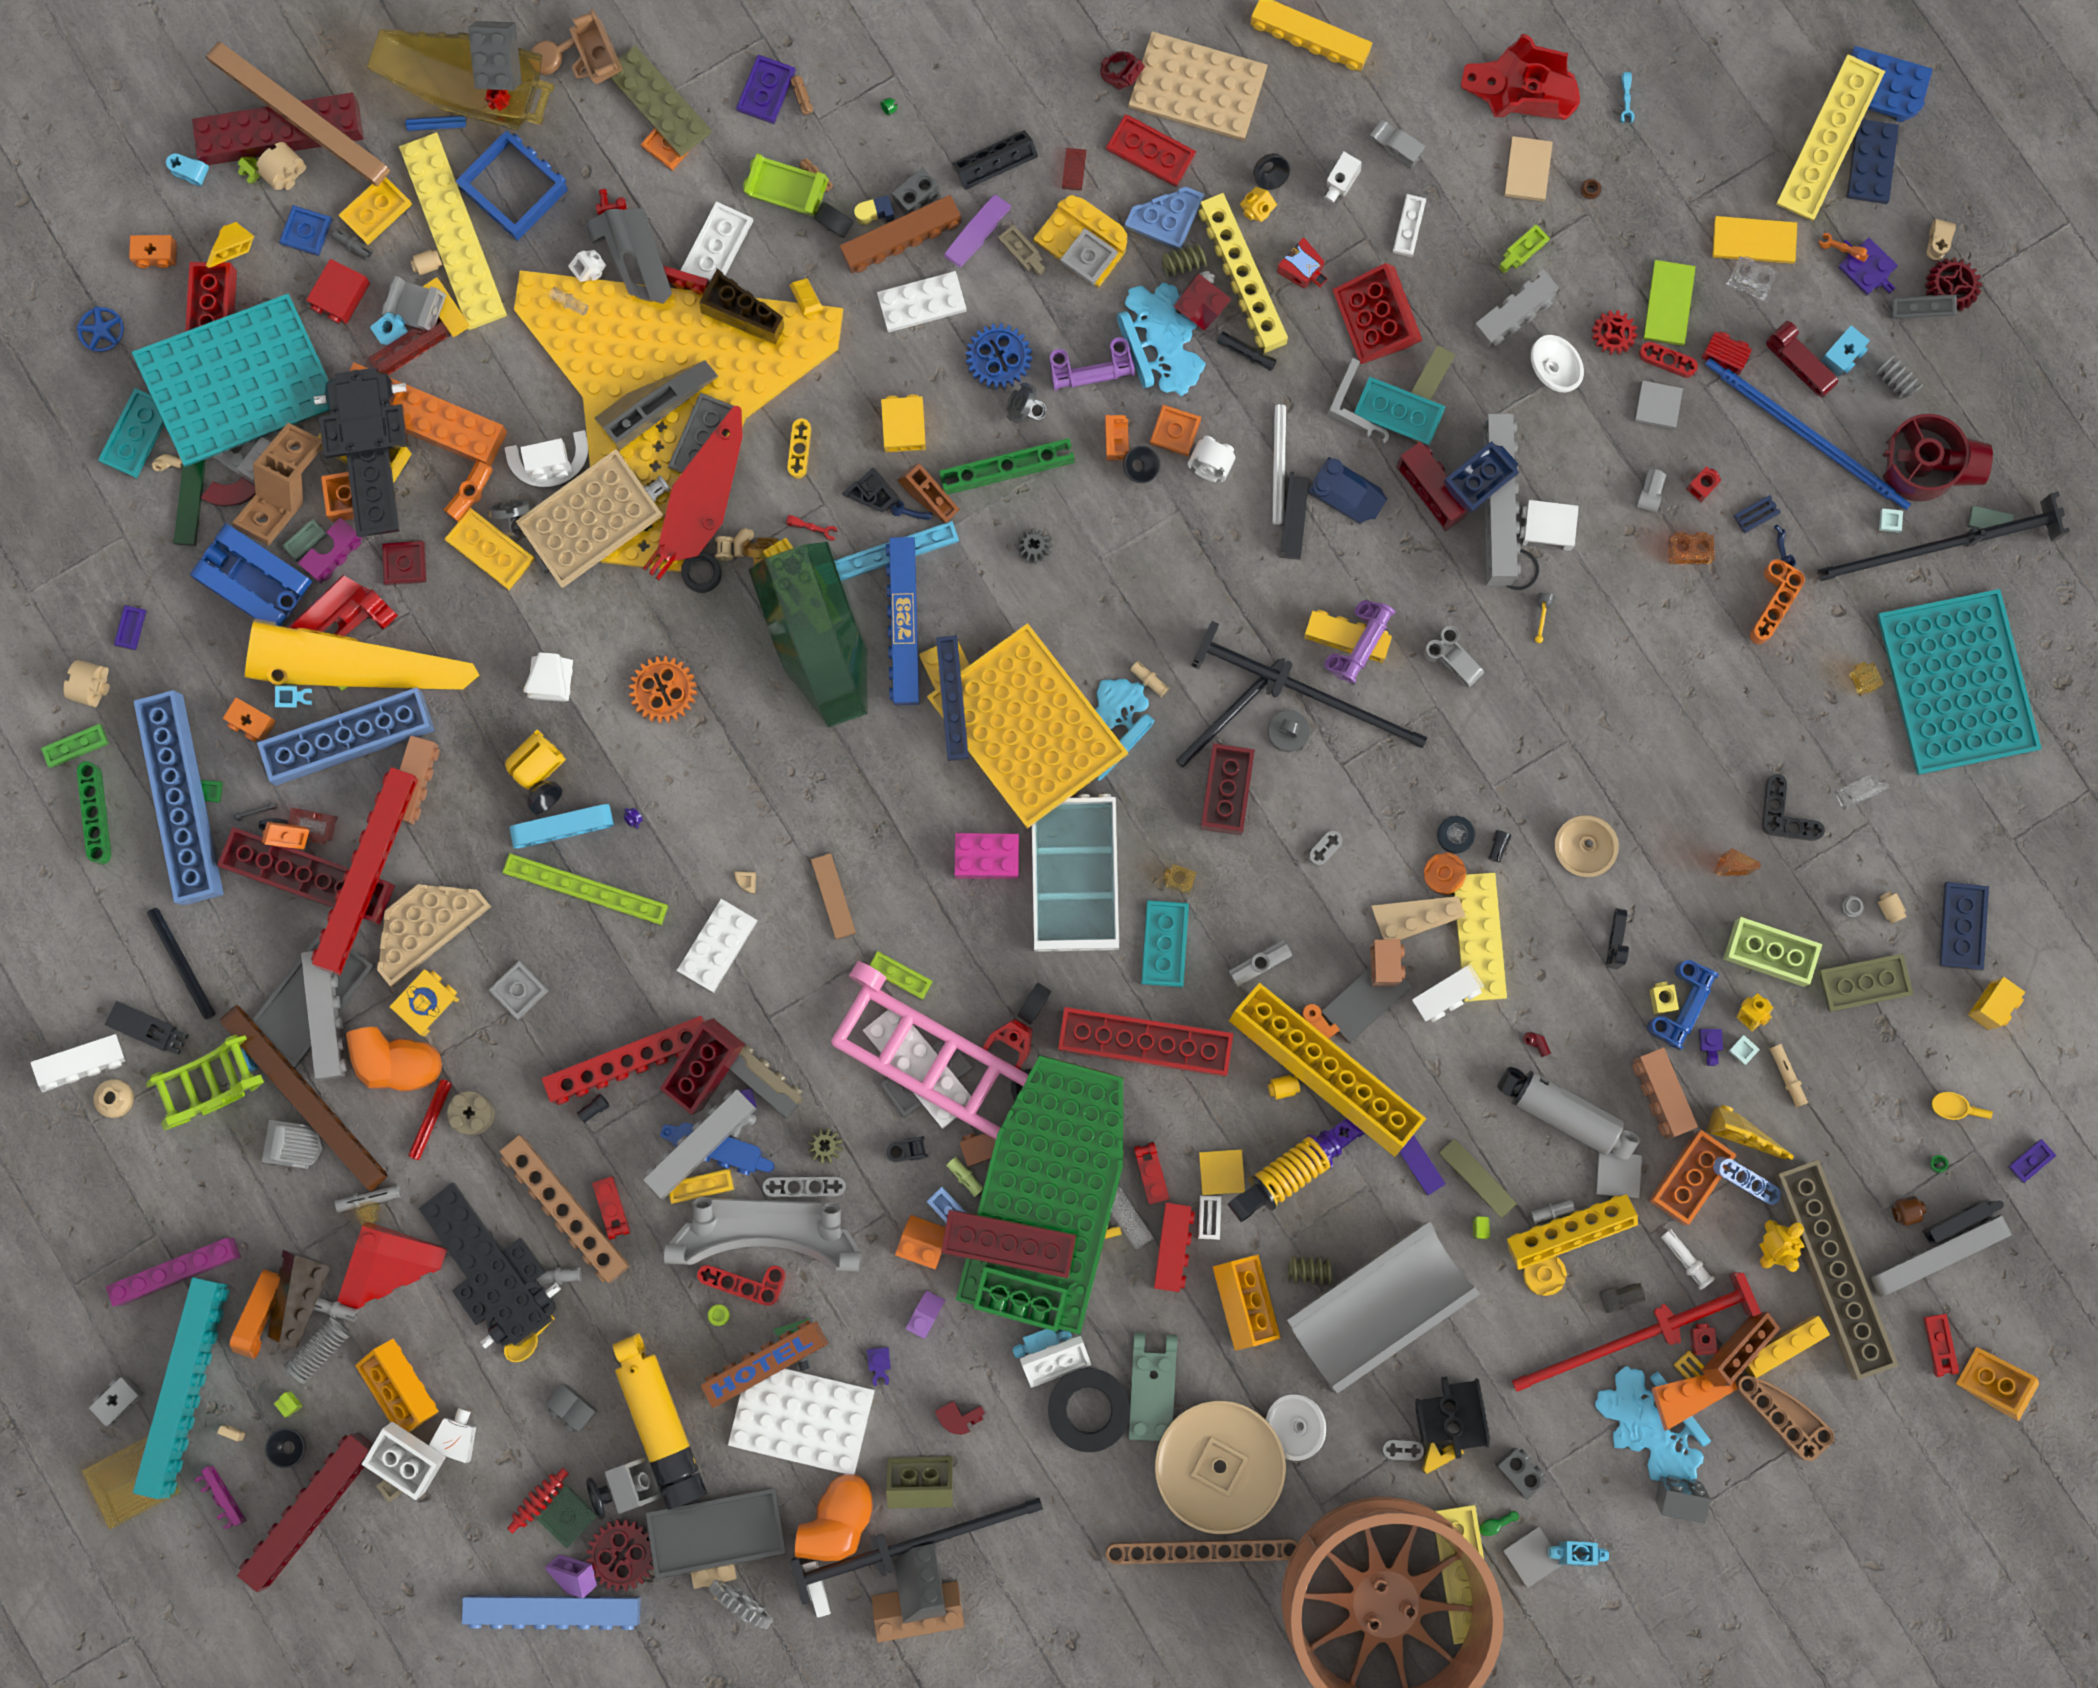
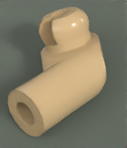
M163 454L152 462V468L155 471H163L170 466L179 469L183 467L181 459L170 454Z
M743 528L735 536L733 542L734 557H744L742 545L746 540L754 538L753 530Z

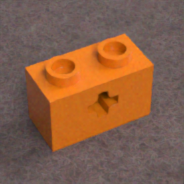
M130 235L129 259L135 266L139 268H148L149 266L168 268L170 265H176L177 242L171 235Z
M238 698L234 699L222 718L228 722L227 727L236 732L239 729L246 732L244 736L253 742H256L257 739L259 741L266 740L277 722ZM246 720H251V724L245 723Z

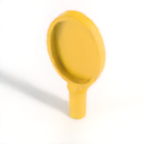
M1954 1092L1938 1093L1931 1101L1934 1112L1945 1119L1959 1120L1967 1116V1114L1991 1119L1993 1111L1970 1106L1963 1096Z
M549 1324L521 1346L511 1345L505 1347L504 1355L506 1359L518 1363L530 1357L537 1347L538 1335Z

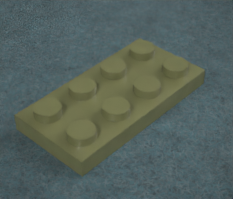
M1903 953L1819 971L1828 1012L1913 995Z

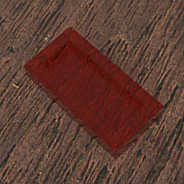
M1066 148L1062 189L1082 191L1086 160L1085 149Z

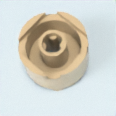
M279 142L275 144V149L271 150L268 148L261 155L256 165L259 170L256 171L273 189L281 190L285 188L289 190L295 185L296 178L306 170V165L286 143Z
M74 661L67 674H70L69 681L65 680L64 682L65 698L91 707H97L102 696L107 695L110 685L107 683L108 668L86 661Z

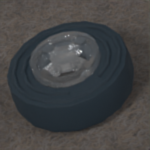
M1450 816L1443 820L1438 828V842L1447 852L1454 854L1463 853L1474 843V827L1465 817Z

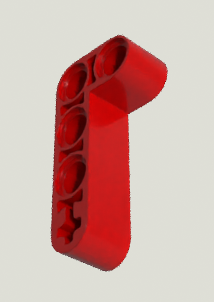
M705 1265L698 1270L697 1278L704 1285L765 1306H771L779 1300L786 1280V1271L780 1266H771L767 1269L763 1281L760 1283L714 1266ZM710 1269V1274L719 1276L718 1281L712 1278H708L706 1281L703 1272H708ZM775 1269L781 1272V1279L777 1282L772 1281L770 1277L771 1272ZM726 1276L733 1278L734 1283L730 1288H726L723 1285V1279ZM746 1283H751L754 1287L751 1295H746L743 1292V1286ZM766 1290H771L774 1293V1299L771 1302H766L763 1299V1294Z

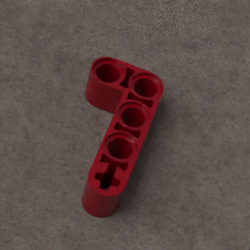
M1785 321L1766 341L1767 347L1817 396L1825 397L1838 384L1837 377L1796 338L1799 334L1797 327L1792 322Z

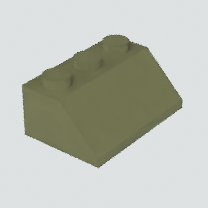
M953 1457L888 1458L886 1486L888 1509L953 1507Z

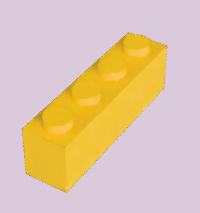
M1322 610L1312 611L1304 639L1352 653L1367 625L1359 622L1356 624L1350 623L1347 618L1341 616L1334 618L1328 616L1329 613ZM1384 630L1368 659L1383 664L1392 638L1391 635H1388L1387 631Z
M1811 1316L1770 1340L1745 1369L1749 1376L1758 1378L1826 1338L1830 1333L1819 1316Z

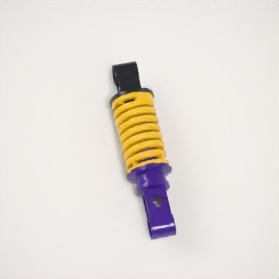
M1346 1118L1329 1132L1323 1130L1317 1137L1308 1134L1302 1140V1143L1296 1144L1295 1148L1289 1149L1282 1157H1278L1275 1162H1271L1269 1166L1264 1167L1262 1171L1251 1175L1248 1178L1251 1188L1236 1196L1227 1206L1240 1222L1248 1219L1262 1206L1271 1211L1275 1210L1278 1202L1285 1201V1197L1292 1196V1192L1296 1193L1299 1188L1305 1186V1183H1310L1311 1178L1315 1179L1318 1177V1174L1321 1175L1326 1170L1331 1169L1334 1166L1332 1158L1339 1157L1342 1154L1341 1149L1365 1133ZM1339 1133H1340V1134H1344V1133H1345V1134H1346V1137H1345V1136H1341V1137H1340V1136H1339Z

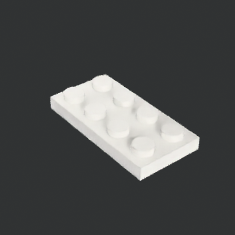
M716 201L680 271L707 278L709 281H711L717 268L726 275L753 223V218Z
M956 271L877 292L888 333L967 312Z
M721 899L677 971L714 993L758 921Z

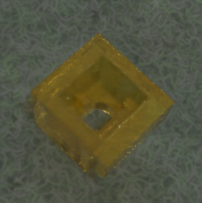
M373 1203L354 1211L361 1227L366 1221L369 1223L379 1221L377 1212L381 1211L379 1203Z

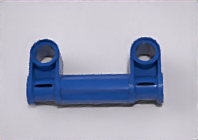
M1692 960L1683 961L1675 968L1677 978L1692 986L1675 1022L1660 1016L1651 1019L1647 1025V1030L1652 1036L1678 1050L1683 1049L1682 1044L1687 1034L1691 1033L1711 992L1710 987L1714 979L1719 976L1717 972ZM1684 965L1689 966L1691 969L1689 976L1683 972ZM1657 1021L1663 1024L1662 1032H1658L1655 1028Z

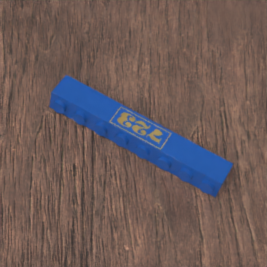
M915 537L889 538L890 544H886V556H890V564H886V575L891 580V585H887V597H891V605H887V616L892 620V626H888V638H892V646H888V657L893 660V667H889V680L893 679V688H889L890 700H894V706L919 705Z

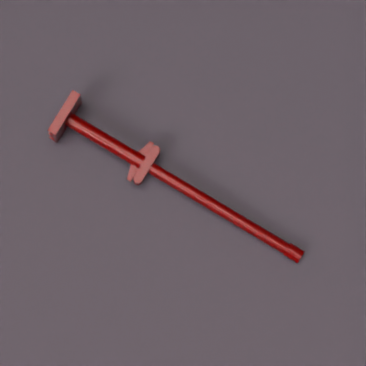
M1735 1272L1729 1275L1735 1289L1731 1293L1676 1315L1665 1304L1660 1305L1661 1308L1657 1307L1653 1311L1658 1323L1529 1375H1523L1512 1380L1516 1392L1531 1387L1533 1384L1661 1333L1667 1344L1681 1343L1679 1327L1741 1303L1745 1314L1748 1316H1756L1761 1314V1311L1744 1272Z

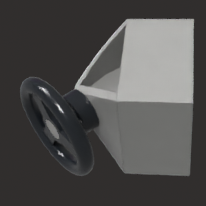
M647 1456L605 1471L606 1485L597 1488L595 1481L591 1477L586 1480L593 1509L601 1520L605 1518L604 1504L612 1502L618 1514L663 1497L659 1490L661 1487L657 1484Z

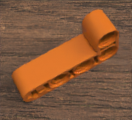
M1779 559L1771 561L1764 569L1765 579L1778 588L1750 632V639L1755 644H1763L1773 635L1805 582L1803 573ZM1771 567H1776L1779 570V575L1773 574ZM1789 578H1794L1797 581V586L1790 584ZM1778 595L1785 596L1787 603L1781 602ZM1768 612H1773L1776 615V620H1771L1768 617ZM1766 626L1767 628L1764 630L1763 636H1760V630Z
M266 1269L261 1272L232 1334L230 1347L234 1353L251 1359L257 1357L261 1348L260 1336L276 1303L274 1296L279 1286L280 1277L278 1273Z

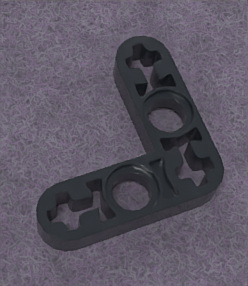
M1780 774L1771 776L1767 780L1762 817L1763 831L1771 836L1816 841L1822 838L1825 833L1822 823L1814 820L1784 817L1787 781ZM1776 779L1778 780V783L1781 784V786L1777 788V794H1781V796L1770 795V793L1773 794L1775 792V785H1772V782H1774ZM1771 799H1775L1780 803L1778 810H1772L1769 807ZM1779 814V817H1774V824L1777 827L1772 831L1771 827L1767 826V823L1772 821V815ZM1793 822L1798 825L1799 830L1796 834L1789 832V823ZM1813 826H1815L1816 830H1819V833L1815 834V836L1810 831H1805L1804 835H1802L1804 829H1811Z
M1616 908L1614 912L1606 968L1617 970L1627 962L1629 947L1623 945L1627 921V910Z

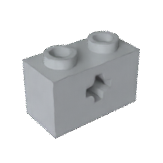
M128 1376L116 1377L109 1383L108 1386L110 1388L105 1393H99L92 1400L93 1404L89 1409L106 1427L113 1426L144 1396L143 1392ZM113 1396H118V1398L116 1399L117 1404H113V1402L115 1401V1398Z

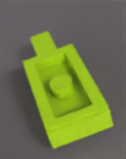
M1537 224L1534 225L1507 249L1503 255L1505 260L1500 263L1498 268L1503 273L1512 266L1517 269L1548 243L1550 238Z

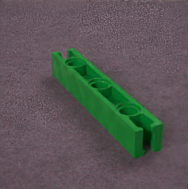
M1070 438L940 470L939 473L944 492L950 495L1075 463L1073 452L1066 456H1056L1057 451L1066 448L1067 450L1071 449ZM1049 453L1052 455V459L1046 461L1042 459V455ZM1005 463H1009L1013 467L1011 470L1006 471L1002 469V466ZM969 473L973 477L971 480L965 481L962 479V476ZM958 477V482L947 486L945 479Z

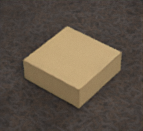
M229 1425L220 1426L217 1434L235 1441H242L246 1434L244 1431Z

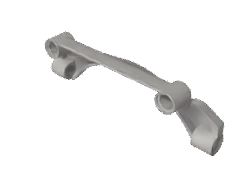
M699 1197L693 1201L692 1223H686L669 1244L665 1245L664 1263L692 1265L723 1251L743 1247L767 1246L790 1249L806 1254L822 1262L833 1271L859 1272L861 1253L848 1230L840 1229L841 1207L837 1203Z

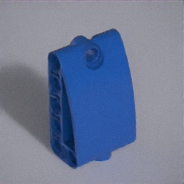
M227 523L221 528L215 537V541L210 544L202 559L197 562L189 574L193 579L254 619L276 622V626L283 625L313 582ZM283 597H291L293 604L290 607L282 606L281 599Z

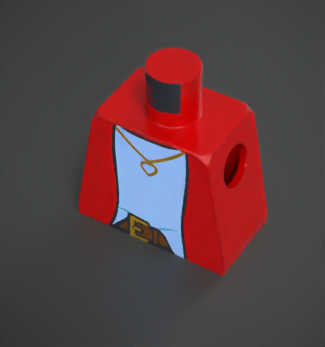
M1304 237L1277 267L1278 274L1302 288H1306L1311 281L1321 288L1328 280L1320 272L1324 267V260Z

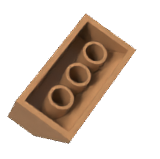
M958 1581L942 1583L947 1615L903 1624L899 1591L873 1595L872 1605L877 1643L964 1628L965 1622Z

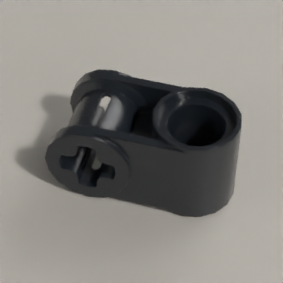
M925 1136L890 1144L887 1148L888 1159L898 1163L927 1158L928 1154L925 1153L923 1142ZM915 1144L918 1145L919 1153H917ZM893 1147L902 1149V1155L899 1158H893L890 1155V1150Z

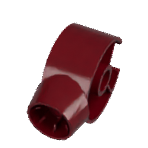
M1920 414L1904 421L1886 441L1885 444H1888V450H1885L1882 454L1883 457H1887L1886 472L1882 476L1883 479L1895 489L1897 494L1912 501L1936 499L1946 493L1952 486L1986 485L1993 461V448L1991 444L1966 438L1957 424L1937 414ZM1920 429L1929 430L1940 435L1950 445L1951 449L1943 448L1942 444L1936 439H1924ZM1902 432L1911 450L1898 449L1897 461L1905 462V468L1910 473L1907 479L1901 474L1897 466L1893 464L1895 437ZM1920 454L1925 455L1929 462L1923 460ZM1932 470L1955 472L1951 482L1938 487H1923L1910 481L1913 476L1925 477Z

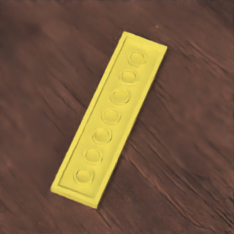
M1851 55L1846 56L1776 205L1814 221L1885 73L1884 70Z

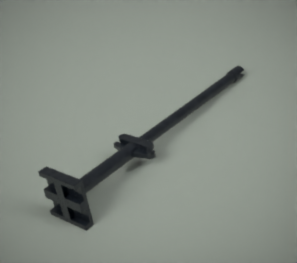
M2059 491L2050 493L2040 501L2042 514L1982 529L1976 527L1962 535L1834 567L1818 569V574L1826 573L1819 580L1825 581L1836 576L1965 544L1967 547H1971L1981 541L2045 525L2047 526L2050 541L2059 540L2070 532L2069 528H2063L2061 518L2065 516L2064 509H2058L2055 500L2060 496Z
M1211 621L1191 665L1192 667L1199 669L1206 654L1209 653L1267 679L1266 694L1269 696L1271 694L1272 697H1278L1283 686L1405 739L1420 748L1424 747L1427 740L1426 736L1407 730L1288 677L1292 663L1290 661L1285 662L1286 659L1281 658L1274 668H1271L1212 642L1219 624Z
M1040 1498L891 1546H887L883 1534H878L877 1537L874 1534L871 1535V1551L804 1572L801 1559L792 1558L790 1563L802 1605L810 1603L812 1600L808 1587L810 1584L872 1564L876 1565L882 1576H886V1572L892 1573L894 1570L891 1557L906 1553L914 1547L934 1544L1015 1517L1043 1510Z

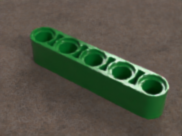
M84 761L77 767V780L85 851L90 861L104 865L111 859V847L103 776L101 769L97 765ZM89 768H93L92 775L86 777V771ZM95 788V794L89 797V790ZM97 808V815L91 818V811ZM96 829H99V836L97 838H93V832ZM101 849L102 855L96 859L95 853Z

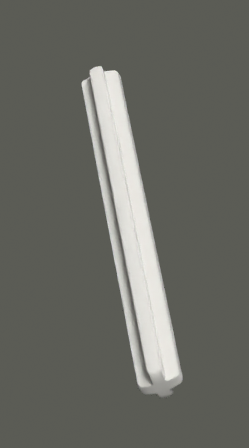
M1280 404L1275 406L1272 519L1274 525H1282L1284 523L1286 406Z

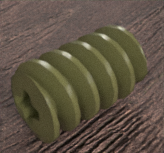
M1198 243L1193 245V249L1190 245L1186 246L1185 251L1183 248H1179L1178 254L1175 250L1170 251V256L1166 252L1162 254V266L1167 279H1169V272L1176 277L1178 269L1181 274H1184L1185 267H1187L1189 272H1192V265H1195L1197 270L1200 269V263H1203L1205 268L1207 267L1204 251Z
M1291 1256L1288 1263L1287 1283H1289L1291 1277H1293L1295 1283H1298L1299 1278H1302L1303 1284H1306L1308 1278H1310L1312 1284H1315L1316 1280L1319 1279L1320 1284L1323 1285L1325 1279H1327L1329 1286H1331L1332 1265L1330 1259L1326 1258L1324 1264H1322L1321 1258H1317L1314 1264L1312 1257H1309L1305 1263L1304 1257H1300L1297 1262L1295 1256Z

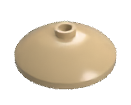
M1593 815L1573 817L1562 825L1556 835L1555 852L1558 860L1566 870L1577 876L1595 877L1601 875L1611 868L1618 856L1619 843L1617 835L1613 828L1599 817ZM1586 840H1591L1593 845H1587Z

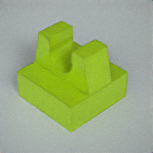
M241 157L238 162L240 165L238 173L240 175L249 174L246 180L248 183H255L260 177L256 171L259 168L256 166L258 160L255 157Z

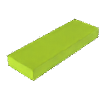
M878 951L869 965L882 973L888 982L922 1000L933 983L932 980Z

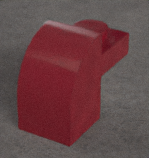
M954 1400L937 1409L935 1413L947 1431L962 1435L970 1432L967 1423L971 1422L974 1425L983 1420L982 1415L985 1414V1411L981 1405L962 1415Z

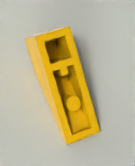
M237 222L224 225L219 231V236L211 250L206 266L210 268L248 253L254 235Z

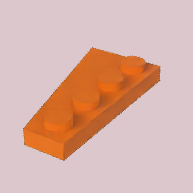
M1701 1375L1651 1389L1663 1429L1666 1431L1738 1388L1735 1381L1730 1386L1714 1387L1706 1375Z

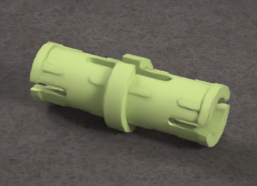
M954 1157L946 1165L959 1179L958 1182L960 1184L963 1183L974 1197L984 1189L972 1175L973 1172L971 1170L968 1171L957 1157Z

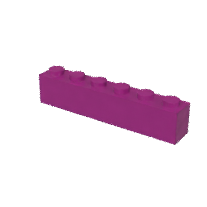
M224 1238L105 1287L112 1307H121L240 1259L241 1256L235 1239Z

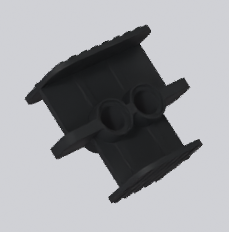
M1447 1376L1441 1377L1444 1396L1423 1400L1416 1398L1415 1407L1418 1428L1423 1446H1426L1428 1443L1452 1440L1455 1459L1462 1457V1449L1482 1446L1489 1447V1428L1487 1426L1488 1423L1478 1378L1474 1381L1449 1384ZM1446 1402H1451L1455 1405V1410L1451 1412L1446 1411L1443 1405ZM1454 1423L1458 1425L1459 1431L1451 1433L1447 1426Z

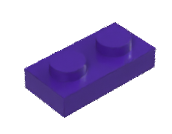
M2039 1139L2012 1162L2008 1168L2021 1183H2025L2056 1157V1154L2043 1139Z

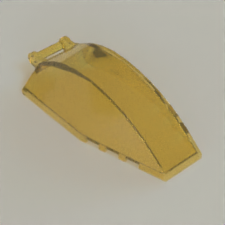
M380 29L367 68L438 109L516 131L525 121L542 125L544 120L542 116L550 92H553L555 87L549 82L540 80L542 55L518 48L522 84L514 90H508L507 93L511 98L509 99V105L505 109L499 111L495 108L492 110L487 106L488 102L484 100L487 89H475L469 34L464 32L445 34V32L438 31V34L426 33L425 31L410 33L405 30ZM537 88L542 89L535 114L529 113Z

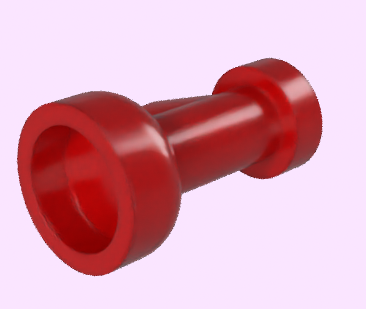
M599 190L600 204H596L598 216L609 209H627L624 197H619L615 203L609 204L607 190Z

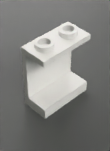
M1529 500L1526 506L1522 507L1521 518L1524 519V526L1520 527L1519 532L1522 545L1526 546L1528 542L1562 545L1563 550L1571 551L1575 546L1579 506Z

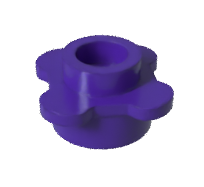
M633 807L630 810L628 808L625 809L624 820L630 827L634 826V828L638 829V825L643 821L642 816Z

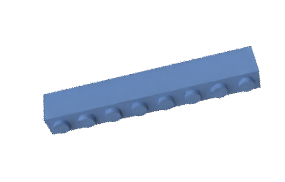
M467 1595L463 1597L462 1624H468V1628L472 1629L481 1628V1625H490L491 1629H501L503 1625H512V1629H524L525 1625H534V1629H546L547 1625H555V1629H569V1625H577V1629H590V1626L594 1625L599 1626V1629L602 1630L612 1629V1626H621L622 1630H632L634 1626L640 1624L641 1597L585 1596L582 1599L576 1596Z

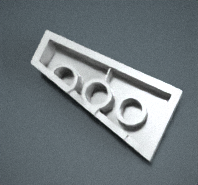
M114 1034L30 1063L38 1086L43 1093L64 1084L78 1081L85 1076L99 1074L101 1070L106 1068L114 1069L120 1067L121 1063L125 1062L118 1038Z

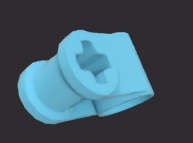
M176 153L169 155L166 159V165L175 177L186 180L194 185L202 186L209 169L207 164Z

